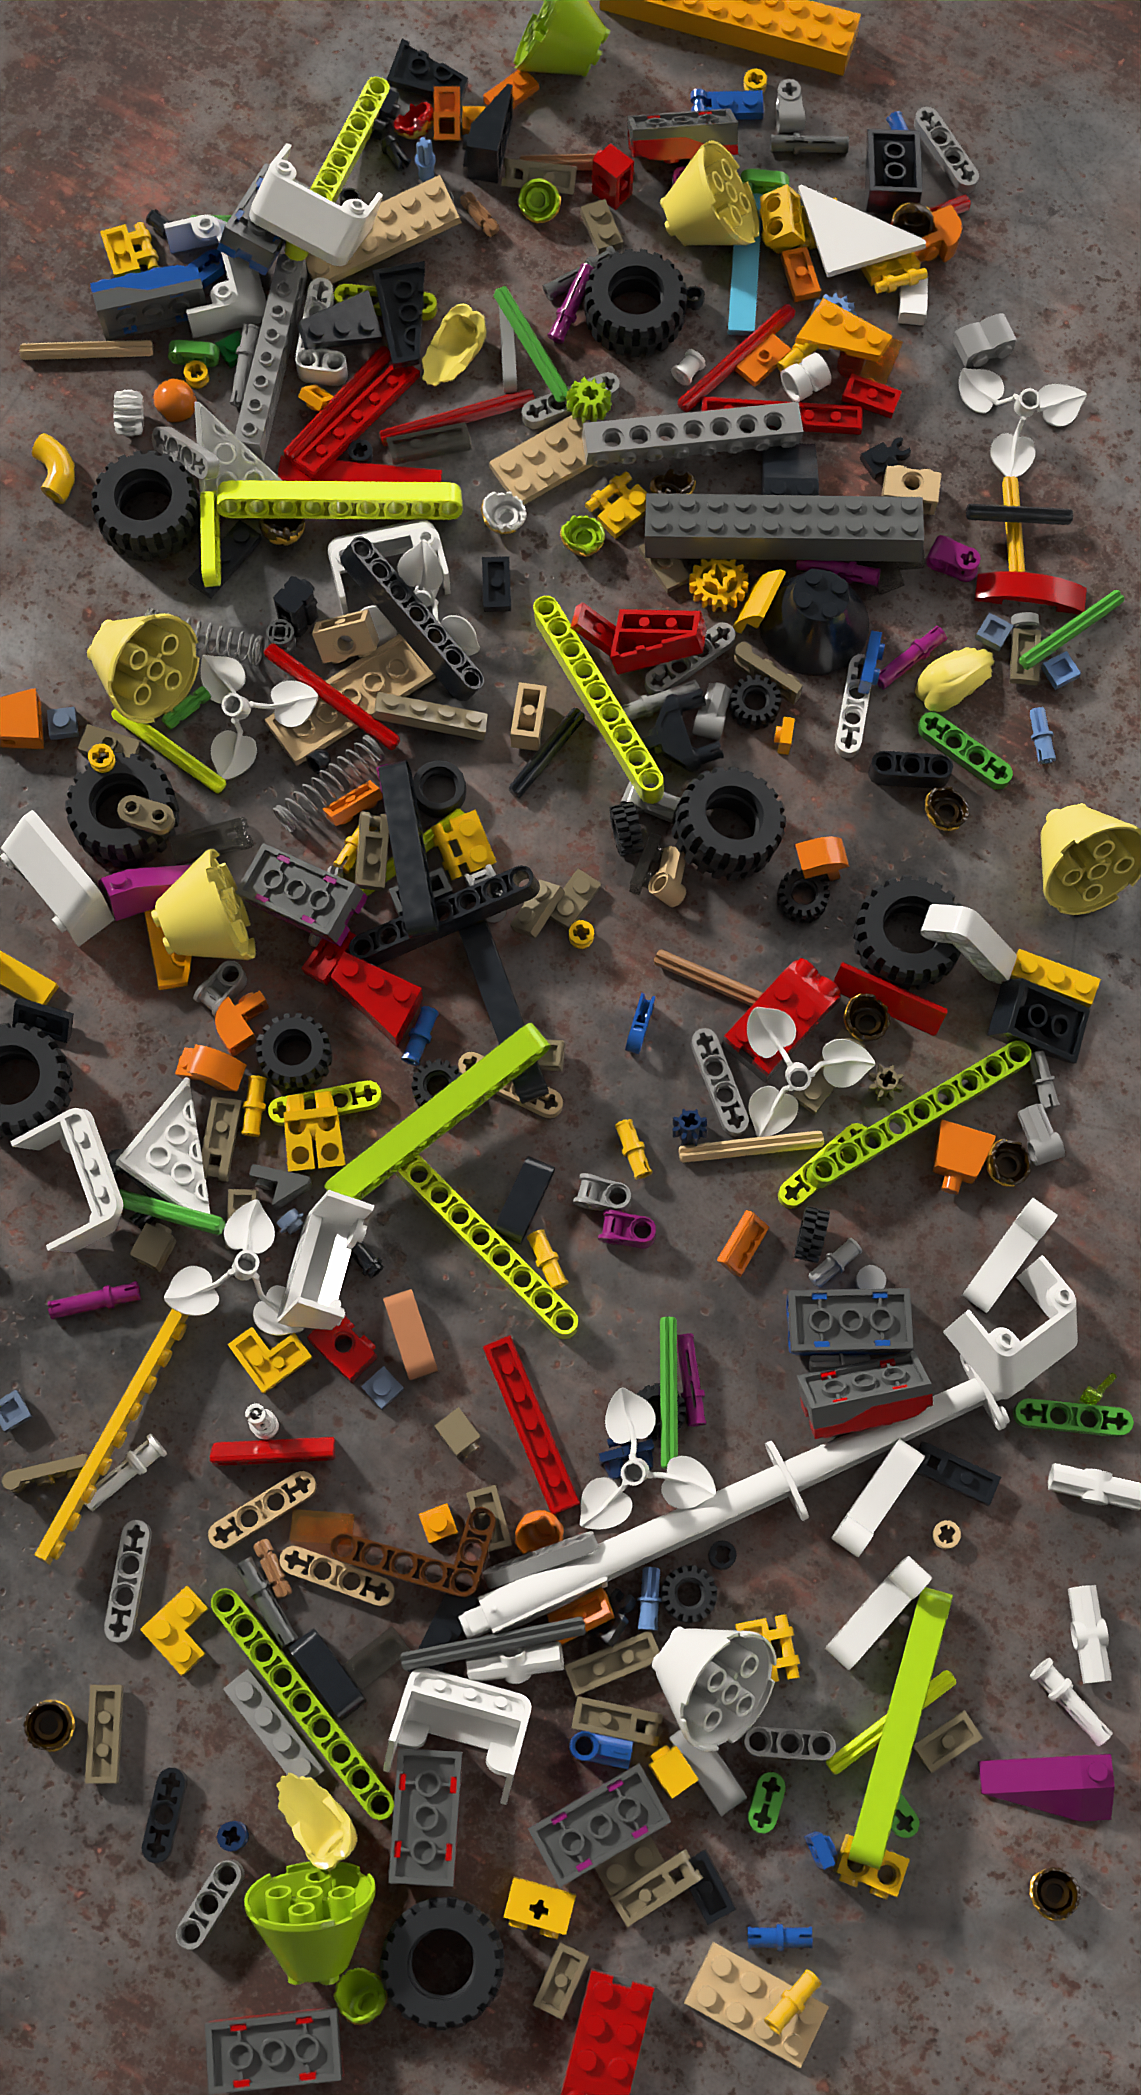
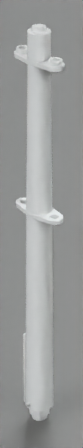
M960 1355L961 1363L970 1380L934 1395L933 1406L927 1407L926 1410L916 1417L894 1422L891 1425L866 1428L859 1432L852 1431L786 1461L782 1460L774 1443L769 1441L765 1443V1446L774 1465L773 1467L716 1491L714 1497L693 1508L676 1509L598 1544L599 1548L586 1556L518 1579L478 1597L480 1606L464 1612L458 1618L467 1639L477 1638L488 1632L497 1634L511 1631L555 1611L600 1587H607L608 1581L787 1497L790 1498L800 1519L804 1521L809 1518V1515L799 1494L800 1491L891 1449L899 1438L906 1442L982 1405L998 1430L1006 1428V1424L1010 1422L1009 1416L1003 1406L998 1407L996 1404L1001 1399L991 1393L963 1356Z

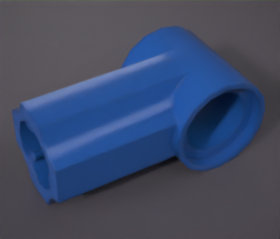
M581 1731L571 1738L569 1749L575 1759L623 1769L629 1768L633 1741L594 1734L588 1731ZM580 1737L589 1738L593 1744L592 1751L586 1756L580 1755L575 1749V1743Z

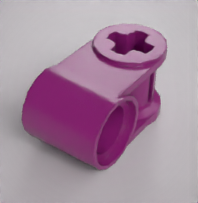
M939 535L935 539L925 559V563L934 571L942 572L962 582H970L977 576L981 557L974 548L956 542L950 537Z
M603 1210L602 1215L605 1219L602 1234L598 1235L600 1242L640 1249L651 1247L655 1242L656 1226L650 1218L627 1214L618 1210ZM639 1227H647L651 1234L647 1238L641 1239L635 1235V1230Z

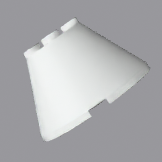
M677 1627L672 1631L670 1639L664 1645L661 1652L654 1657L652 1668L656 1671L657 1679L685 1739L695 1748L710 1752L717 1751L719 1749L717 1746L726 1741L733 1744L759 1718L774 1687L775 1681L771 1679L772 1664L774 1666L777 1665V1659L772 1644L756 1632L684 1629L683 1627Z

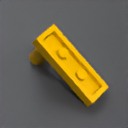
M0 951V986L23 999L47 1005L59 988L58 984Z

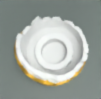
M492 492L483 499L481 513L485 524L496 533L511 534L520 528L526 519L527 512L523 501L519 500L517 496H513L512 492H507L506 494Z

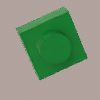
M239 331L215 343L219 347V353L229 368L237 365L238 355L236 351L237 347L240 346L242 338Z

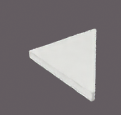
M798 186V192L827 278L926 248L925 240L806 186Z
M194 402L197 444L215 454L219 460V474L215 479H199L200 493L214 490L217 493L220 483L229 480L283 481L200 402Z
M185 1077L116 1160V1165L168 1202L210 1214L190 1079Z

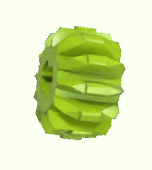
M585 377L581 379V382L574 381L571 389L567 391V411L572 412L573 419L580 417L582 424L586 420L591 422H597V419L604 420L606 414L611 409V390H606L605 382L598 384L595 377L591 381H588Z

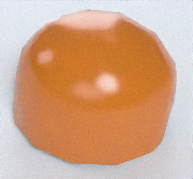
M169 379L161 383L153 395V403L157 411L169 422H182L191 417L195 412L194 402H197V399L191 387L183 380Z
M537 1510L529 1512L517 1525L515 1544L521 1553L526 1554L527 1552L563 1541V1525L555 1515L548 1511Z

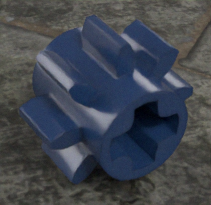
M682 1109V1114L679 1118L673 1117L674 1128L672 1129V1136L679 1137L682 1146L685 1144L697 1146V1141L700 1137H707V1129L705 1128L707 1126V1117L700 1118L697 1109L694 1111Z

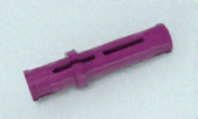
M581 263L562 307H559L556 311L557 318L547 335L552 341L563 344L571 324L575 323L577 319L576 313L585 297L586 282L589 281V275L594 267Z
M797 560L796 570L808 571L810 569L830 571L845 579L847 583L855 581L877 586L881 570L879 568L857 565L856 561L847 563L842 561Z
M935 626L925 636L911 642V646L905 652L901 653L880 670L877 685L883 690L886 689L917 662L926 660L937 646L947 640L944 630L941 627Z
M137 1281L115 1287L106 1285L103 1286L102 1290L53 1301L50 1300L47 1303L48 1307H51L48 1308L51 1320L104 1307L113 1309L117 1304L141 1300V1294H139L140 1287Z
M691 1333L677 1335V1354L683 1392L680 1395L685 1402L687 1426L697 1427L706 1425L707 1422L705 1420L702 1399L705 1397V1392L700 1386L693 1341L694 1336ZM686 1353L688 1354V1360H689V1367H690V1374H691V1376H689V1374H688ZM690 1384H692V1387H693V1395H694V1401H695V1407H696V1408L693 1407L692 1392H691Z

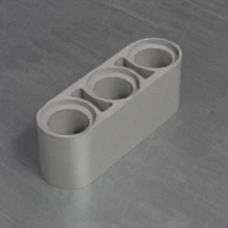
M753 1727L742 1738L744 1750L748 1754L758 1757L822 1761L831 1758L836 1750L833 1736L824 1731ZM754 1732L761 1733L765 1738V1746L760 1751L753 1750L749 1745V1738ZM786 1734L792 1735L797 1742L796 1749L792 1753H786L781 1748V1739ZM818 1736L826 1739L828 1743V1750L823 1755H817L812 1748V1743Z
M681 1729L669 1737L673 1746L678 1747L698 1777V1784L721 1817L747 1799L742 1788L717 1751L707 1752L695 1748L685 1739Z
M222 1861L215 1866L177 1927L176 1940L182 1948L194 1949L208 1939L243 1882L244 1869L238 1861ZM224 1866H231L236 1871V1879L232 1884H225L220 1877ZM206 1895H213L217 1898L218 1908L215 1913H208L204 1910L203 1900ZM188 1924H195L199 1928L200 1937L197 1942H190L186 1939L185 1928Z

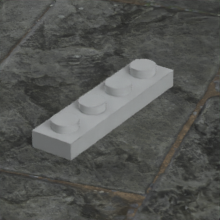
M250 1669L244 1671L223 1688L286 1774L293 1773L299 1778L315 1779L325 1771Z

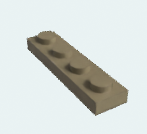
M377 692L373 719L484 741L488 714Z

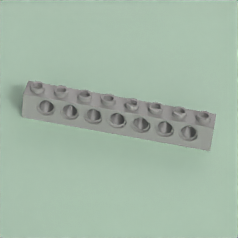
M284 254L278 255L235 436L261 461H264L308 278L305 259L294 261Z
M799 402L583 423L582 440L586 465L602 467L615 462L630 464L636 460L658 461L665 457L682 459L695 454L710 456L716 452L728 451L729 453H738L745 449L761 451L774 446L790 448L800 444L803 426ZM767 426H775L778 430H770ZM747 428L751 433H744L741 429ZM715 431H721V432H723L725 435H724V436H718V435H716L714 432H715ZM687 434H695L698 438L692 439ZM667 436L671 438V441H663L660 437ZM641 439L645 443L637 444L633 440ZM615 442L618 444V446L611 447L608 446L606 443Z

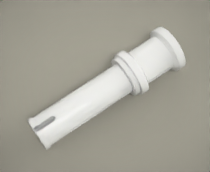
M252 1404L246 1409L245 1413L249 1421L250 1430L256 1437L262 1440L273 1438L279 1430L278 1419L270 1410L263 1409L262 1405Z
M151 1433L146 1436L147 1440L134 1451H128L125 1456L126 1459L95 1485L97 1490L89 1504L84 1503L92 1512L135 1475L147 1472V1467L157 1458L167 1455L166 1450Z
M1051 1658L1044 1660L1032 1671L1030 1678L1037 1680L1049 1693L1048 1698L1051 1701H1058L1097 1746H1101L1110 1738L1113 1732L1103 1724L1090 1707L1072 1689V1681L1069 1678L1065 1679L1053 1666Z

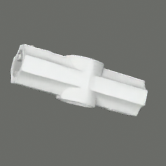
M1052 1464L1048 1478V1490L1080 1497L1081 1501L1091 1504H1111L1131 1510H1141V1483L1112 1477L1111 1473L1102 1470H1082L1071 1466Z
M1096 1585L1068 1588L1073 1619L1070 1626L1071 1638L1075 1650H1078L1083 1684L1111 1681L1106 1649L1109 1643L1108 1630L1105 1620L1101 1618Z
M559 1641L466 1659L468 1678L476 1682L505 1678L508 1683L518 1684L528 1680L532 1674L564 1670L563 1651Z

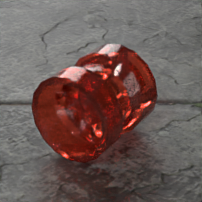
M840 350L837 370L846 378H850L852 373L859 376L863 371L865 359L846 355L844 351Z

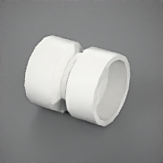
M813 353L804 358L801 363L793 364L781 372V381L789 397L795 402H800L812 395L813 391L816 392L831 383V374L824 359L819 354Z

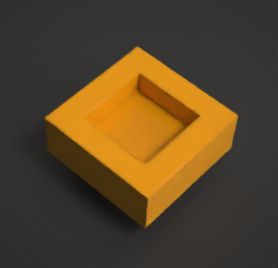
M462 106V135L469 134L471 123L487 106Z
M313 384L302 387L298 397L305 401L310 409L321 411L334 396L318 385Z
M784 717L782 726H776L774 743H779L778 754L789 755L795 718Z
M447 1503L419 1514L429 1544L458 1533Z

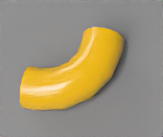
M42 433L36 439L32 448V457L42 462L48 470V475L41 486V490L52 501L64 504L75 483L74 462L68 450L61 443L46 433Z

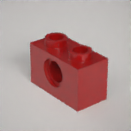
M610 143L604 150H599L593 157L592 193L601 200L605 199L607 205L616 210L632 195L634 161Z
M344 1316L339 1326L336 1325L332 1330L314 1329L307 1336V1339L352 1384L377 1359L373 1351L376 1346L365 1335L359 1338L352 1331L355 1325ZM341 1339H349L352 1341V1347L349 1351L342 1353L336 1350L337 1343Z

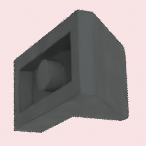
M252 1164L249 1174L252 1182H255V1186L258 1188L272 1190L273 1187H276L272 1203L274 1210L280 1209L311 1190L313 1184L309 1176Z

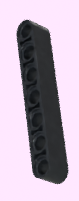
M355 537L340 555V562L344 569L450 694L459 701L469 700L484 684V677L481 671L376 547L365 537Z
M407 760L379 767V776L407 934L410 939L438 933L439 924L413 776Z
M523 865L516 866L435 901L439 924L438 933L410 939L406 931L404 917L400 916L355 936L350 941L349 952L351 955L374 966L380 965L533 899L539 893L540 883L529 867ZM529 879L525 886L519 887L521 881ZM503 891L499 897L492 898L495 892ZM476 902L473 908L466 910L468 904ZM450 913L446 920L440 921L442 915ZM392 936H397L394 942L387 944ZM370 947L367 954L361 955L365 948Z
M486 919L459 930V934L500 1045L525 1026L490 928ZM538 1061L512 1080L521 1104L549 1094Z

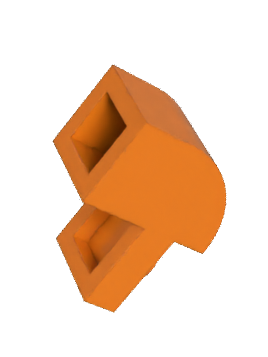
M434 86V141H461L460 87Z
M952 205L932 212L934 216L932 232L922 237L926 242V248L914 252L920 262L931 261L937 255H940L943 262H946L955 254L962 232V224Z
M820 837L795 844L805 879L828 873L830 881L841 879L839 870L850 867L843 840L839 837Z
M260 990L256 993L251 992L244 995L237 1005H234L228 997L218 1007L215 1016V1026L222 1043L233 1057L257 1042L254 1033L246 1022L269 1008Z
M195 1044L194 1048H184L179 1058L175 1075L182 1079L187 1077L191 1080H201L217 1090L237 1092L247 1065L227 1053Z

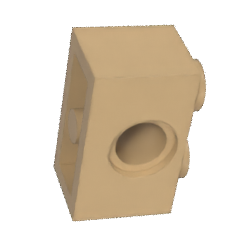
M901 465L887 466L883 480L882 496L923 497V514L934 515L939 499L941 473L930 469H909ZM907 486L914 487L916 490H910Z
M369 609L316 622L312 632L323 664L328 662L340 663L348 657L356 655L359 657L368 656L376 651L379 641ZM341 636H348L353 641L346 642L341 638Z
M519 682L510 734L512 748L539 750L547 702V686Z

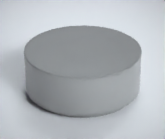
M1032 612L1018 613L1011 617V624L1014 625L1013 628L1035 630L1039 627V615Z
M874 1265L861 1268L855 1278L856 1288L884 1289L886 1285L885 1273Z

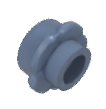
M295 1208L288 1211L277 1222V1225L282 1229L280 1232L282 1234L288 1232L290 1235L295 1233L304 1224L301 1220L304 1214L299 1213Z

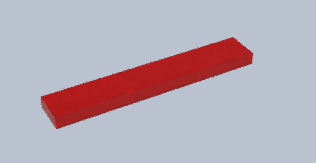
M391 364L293 460L294 466L315 481L353 441L367 430L420 377V370L414 366L393 369Z
M702 397L701 411L791 402ZM799 402L803 431L861 435L863 406ZM767 426L769 429L778 430L775 426Z
M284 455L280 456L278 477L281 480L314 481L296 468L294 463L286 459ZM335 460L315 481L442 482L443 474L442 470Z
M511 1335L482 1346L550 1513L557 1515L580 1505Z

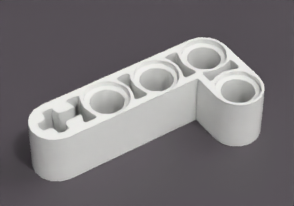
M316 278L310 282L303 319L335 305L333 286L328 279ZM299 335L295 356L299 378L303 382L313 384L343 385L348 379L347 363L344 354L326 348L305 350Z
M930 905L920 932L923 937L934 942L953 944L987 980L1001 984V982L1010 979L1017 955L979 913L963 906Z
M1032 1198L1018 1215L962 1296L987 1313L1058 1215L1035 1198Z
M899 1438L832 1535V1540L856 1557H859L873 1537L874 1531L925 1456Z
M907 1556L836 1634L825 1649L849 1671L906 1605L927 1586L932 1577L911 1557Z

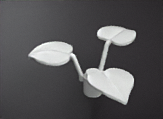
M963 368L959 378V390L962 400L969 409L976 413L984 414L989 412L993 404L1001 406L1015 402L1014 410L1020 416V421L1014 436L1009 433H1003L994 439L990 448L993 463L1006 477L1022 475L1034 461L1036 450L1033 440L1028 437H1019L1027 417L1033 415L1035 410L1037 412L1043 411V419L1048 424L1055 427L1069 425L1076 418L1087 396V393L1072 386L1050 384L1044 386L1038 392L1028 388L1023 390L1020 395L1014 394L1012 397L998 400L1004 393V384L996 373L985 369Z
M422 539L400 558L397 571L407 585L415 587L414 593L426 607L432 606L433 616L439 622L438 600L435 597L444 579V571L436 552L425 539ZM376 605L362 609H369L379 637L377 648L396 637L397 630ZM449 615L443 618L440 624L467 656H471L480 650L476 632L468 620L458 615Z
M202 656V684L209 691L211 700L222 704V710L225 714L232 717L231 722L237 729V733L231 730L221 732L214 738L211 746V757L218 775L225 780L232 779L247 771L254 763L257 755L255 740L249 736H242L243 730L239 723V720L245 719L250 714L251 708L275 709V719L280 724L286 727H297L305 723L310 717L318 702V694L307 684L291 680L281 682L272 689L271 698L274 704L248 701L236 692L244 686L246 680L244 667L239 661L226 656Z
M754 1008L747 1023V1037L751 1048L764 1058L772 1057L779 1050L788 1066L785 1071V1077L788 1082L787 1086L782 1087L780 1092L773 1086H764L756 1090L749 1100V1115L756 1136H772L792 1123L798 1112V1101L794 1096L785 1093L793 1090H805L811 1083V1077H814L821 1067H824L823 1075L831 1085L844 1088L854 1085L875 1066L873 1057L865 1048L851 1040L835 1039L823 1047L822 1055L824 1061L818 1062L811 1070H808L802 1063H792L783 1048L789 1046L795 1039L796 1026L793 1019L787 1013L778 1009Z
M258 1199L250 1201L236 1210L224 1228L226 1245L233 1250H242L236 1256L232 1268L216 1282L212 1283V1277L206 1269L198 1266L186 1267L173 1277L164 1295V1301L175 1311L190 1316H201L211 1312L218 1305L219 1296L214 1288L219 1287L233 1275L243 1281L252 1278L258 1297L262 1300L255 1305L253 1310V1318L257 1327L264 1333L275 1336L300 1333L304 1330L302 1327H291L277 1323V1316L285 1287L276 1285L268 1290L266 1296L263 1294L259 1281L260 1276L256 1273L259 1267V1258L256 1254L263 1253L272 1245L275 1231L272 1221L265 1213Z
M626 1388L618 1389L611 1398L606 1411L605 1425L609 1437L615 1443L623 1444L631 1440L630 1461L622 1466L621 1477L623 1481L619 1488L614 1480L607 1477L596 1478L585 1487L581 1498L580 1526L584 1528L607 1529L624 1522L631 1513L633 1503L631 1498L623 1493L627 1485H639L647 1478L665 1479L661 1487L662 1495L668 1504L678 1509L693 1508L714 1497L716 1494L715 1484L709 1471L694 1458L688 1456L672 1458L668 1462L667 1473L650 1472L648 1464L644 1460L636 1458V1438L643 1439L652 1433L656 1424L654 1409L644 1398Z

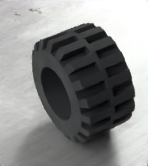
M290 1013L283 1014L284 1019L280 1021L278 1017L272 1019L273 1025L270 1027L266 1024L263 1028L264 1035L259 1034L257 1039L259 1046H256L257 1059L264 1076L269 1079L273 1086L279 1085L280 1089L286 1092L288 1088H292L293 1093H300L299 1088L305 1087V1090L308 1091L312 1089L311 1084L314 1082L318 1086L322 1082L321 1076H327L329 1073L328 1066L332 1065V1049L323 1026L319 1022L316 1024L314 1018L310 1016L304 1019L301 1013H296L295 1018H291ZM298 1040L306 1042L311 1046L309 1057L301 1064L286 1065L278 1060L280 1049L288 1042Z

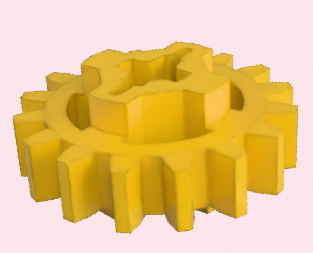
M701 559V565H694L693 573L689 576V592L694 594L693 600L695 602L702 600V608L711 605L713 612L716 611L717 607H721L725 612L727 611V605L736 608L737 600L744 601L745 593H748L749 575L744 573L743 564L736 566V559H731L730 561H726V559H711L709 562Z

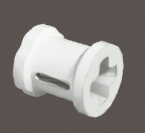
M693 349L687 350L685 358L680 364L672 367V376L684 386L690 385L692 377L698 370L705 368V359Z

